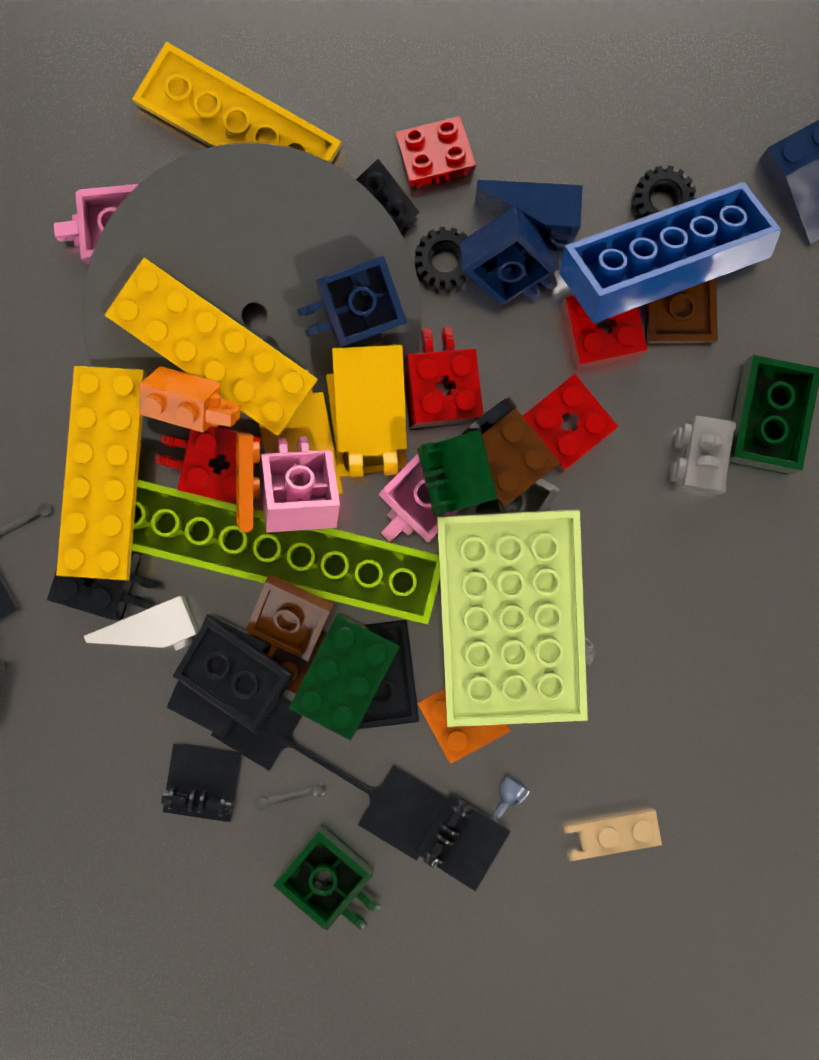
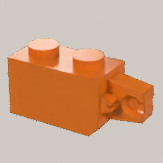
M159 366L139 384L140 415L199 432H204L209 426L218 427V425L231 427L240 418V405L221 398L220 385L217 381Z

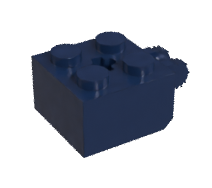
M516 206L460 242L462 270L500 305L507 303L521 293H524L533 301L536 300L541 294L537 286L539 282L549 290L557 287L558 282L554 273L560 267L556 245Z
M384 256L317 279L315 282L322 300L297 309L300 317L308 316L319 309L325 308L329 321L308 326V329L304 331L306 336L309 337L332 328L339 347L407 323ZM359 292L361 297L367 296L369 298V304L365 305L366 311L361 312L359 307H353L352 300L356 299L355 293Z

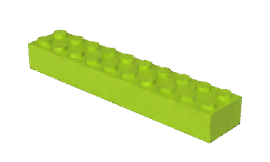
M141 480L137 482L133 551L260 583H265L269 574L320 598L429 624L440 580L439 555L333 528L266 532L264 511L253 509V529L250 532H243L236 522V504L178 491L177 489Z

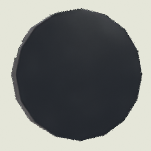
M510 397L505 398L478 418L461 435L476 430H481V434H484L517 408V406Z

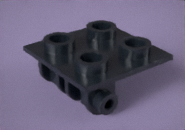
M377 159L356 179L381 203L397 225L399 231L405 226L408 228L417 222L416 216L420 212L380 159Z
M173 743L166 790H163L161 804H164L162 812L231 823L241 754Z
M451 794L416 854L424 859L423 862L430 867L439 868L476 892L511 830Z

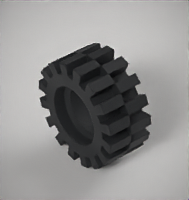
M661 165L656 166L654 171L648 170L644 177L640 178L632 194L631 206L635 207L633 210L634 216H639L641 219L661 211L655 208L651 202L652 192L660 187L673 191L676 196L675 206L696 199L694 198L696 188L690 185L693 180L690 176L685 179L683 177L685 171L679 169L678 172L673 171L674 166L670 165L666 169H663Z
M439 227V231L435 232L432 229L428 231V236L425 237L423 235L420 239L419 246L417 245L415 250V270L420 276V281L423 284L426 283L429 289H439V293H445V290L454 292L459 286L461 288L464 287L467 280L471 279L462 270L460 242L467 238L464 232L459 234L456 228L451 227V230H445V227ZM441 248H449L458 256V265L450 272L438 271L432 264L433 254Z

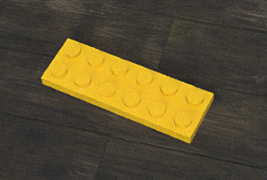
M168 42L164 44L132 98L134 104L210 147L235 143H268L307 152L332 163L342 146V142Z
M145 257L105 313L107 318L186 373L217 381L220 385V396L222 398L239 404L242 412L278 437L318 381L312 374Z
M74 366L56 576L130 580L143 415H140L139 384L146 379V372L144 370Z

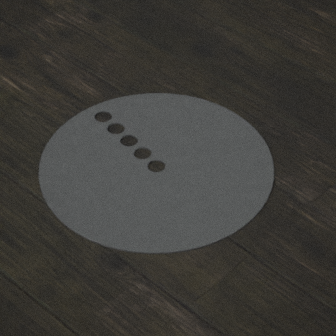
M235 143L198 150L174 160L142 181L118 206L99 236L90 259L83 294V328L91 366L144 370L146 378L159 366L185 372L105 316L111 304L145 257L257 337H272L277 342L280 353L304 370H308L310 374L318 379L312 391L313 393L323 391L336 454L326 374L334 373L332 347L339 346L332 328L309 337L306 336L304 331L308 329V326L329 321L325 308L319 309L308 316L300 317L297 309L322 300L315 282L317 279L384 256L407 323L345 346H368L369 343L381 342L382 345L402 344L404 360L408 354L418 353L422 329V304L415 265L397 225L381 203L351 175L332 163L307 152L268 143ZM359 292L355 293L356 299L352 300L353 307H359L361 312L366 311L365 305L369 304V298L367 296L361 297ZM249 303H259L267 311V320L260 328H250L242 320V310ZM241 410L240 418L233 426L218 425L261 436L259 423ZM143 416L141 441L159 455H168L174 459L184 461L186 448L167 446L159 441L161 434L189 440L191 429ZM261 439L260 454H265L263 441ZM218 454L216 459H210V465H214V470L221 471L223 467H229L230 462L225 461V455ZM260 461L256 463L253 477H259V480Z

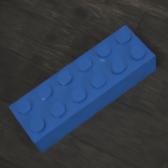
M741 182L565 245L559 274L594 324L770 258L782 229L745 182Z

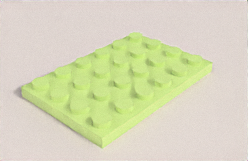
M580 510L437 516L447 727L588 721Z

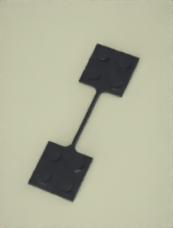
M282 697L279 699L260 733H253L238 721L235 722L230 736L227 738L212 732V737L270 771L283 749L293 748L364 791L370 797V805L358 826L416 861L419 858L416 853L448 801L447 797L394 765L382 785L372 789L301 747L294 741L293 731L301 720L302 715L289 709L291 703Z

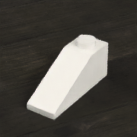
M178 596L85 635L84 639L86 643L160 648L174 646L175 651L192 644L193 637L198 634L199 628L186 596Z

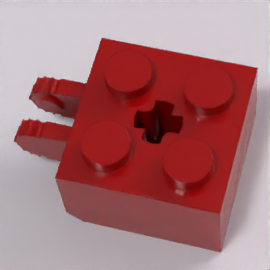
M574 295L565 297L562 303V311L575 371L640 358L646 353L647 345L638 307L602 320V322L610 326L608 334H605L604 329H597L600 321L593 324Z
M450 326L443 327L442 329L443 351L434 352L431 329L423 328L421 331L423 353L408 354L403 360L409 429L474 423L484 414L476 348L455 350L453 330ZM440 382L448 387L449 392L446 393V396H444L443 390H437L436 388Z
M575 373L523 415V418L560 462L556 467L561 473L566 471L619 427ZM562 417H567V419L570 417L574 420L575 424L573 426L575 431L572 432L570 428L565 431L561 427L564 422Z
M209 426L204 432L191 429L189 440L161 434L159 442L167 446L186 448L184 461L174 459L168 455H156L155 463L181 470L177 487L178 491L236 504V433L247 432L222 426ZM252 434L253 442H259L260 445L262 437ZM218 454L225 455V461L230 462L229 467H223L221 471L214 470V465H210V459H216ZM253 463V473L256 463Z

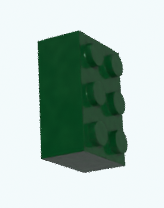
M752 355L744 361L733 417L736 428L733 432L729 462L788 474H794L803 470L819 387L818 367L758 355Z
M342 613L337 614L289 709L351 741L401 644Z

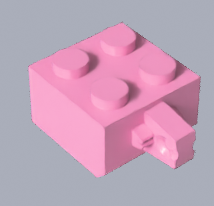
M139 184L80 189L76 191L77 214L72 215V221L54 223L55 238L59 242L74 241V246L80 247L81 260L89 267L96 243L111 215Z
M418 454L378 494L379 498L391 508L387 516L392 521L380 533L389 543L403 531L408 537L413 532H416L429 544L438 535L437 516L457 515L462 510L459 509L434 516Z

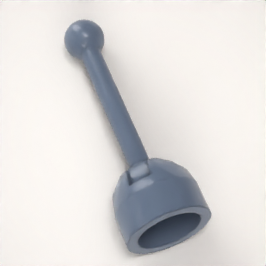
M507 775L500 787L502 803L491 819L497 822L507 806L520 804L525 800L530 789L516 778Z

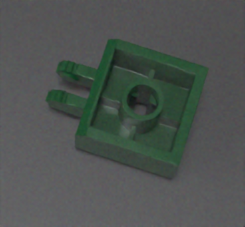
M322 825L281 872L273 884L277 890L325 930H328L341 914L357 928L364 929L368 924L365 918L349 906L355 897L370 911L377 913L382 907L375 898L363 889L373 877L374 870ZM318 872H329L332 882L330 884L327 881L324 884L318 882Z

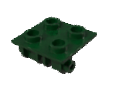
M481 430L436 443L422 444L417 448L434 516L498 499Z

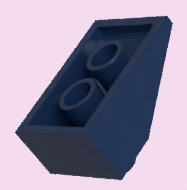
M819 120L769 146L759 159L808 246L819 241Z
M478 179L474 206L496 218L516 206L557 248H564L565 245L575 241L581 227L583 185Z

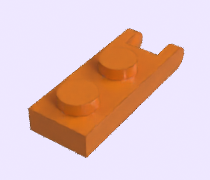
M236 433V522L243 532H250L253 529V498L260 497L259 477H253V463H259L260 445L259 442H253V435L250 433Z

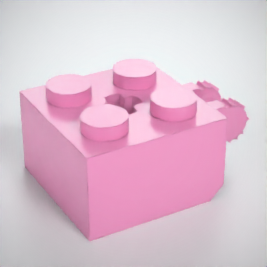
M304 436L299 437L297 442L298 452H288L286 438H278V453L260 454L259 475L266 532L337 528L340 502L331 450L309 451L308 438Z

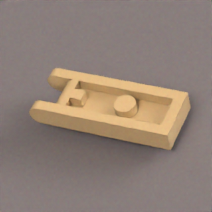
M654 809L563 826L564 833H579L582 850L569 852L570 861L662 845L657 814Z

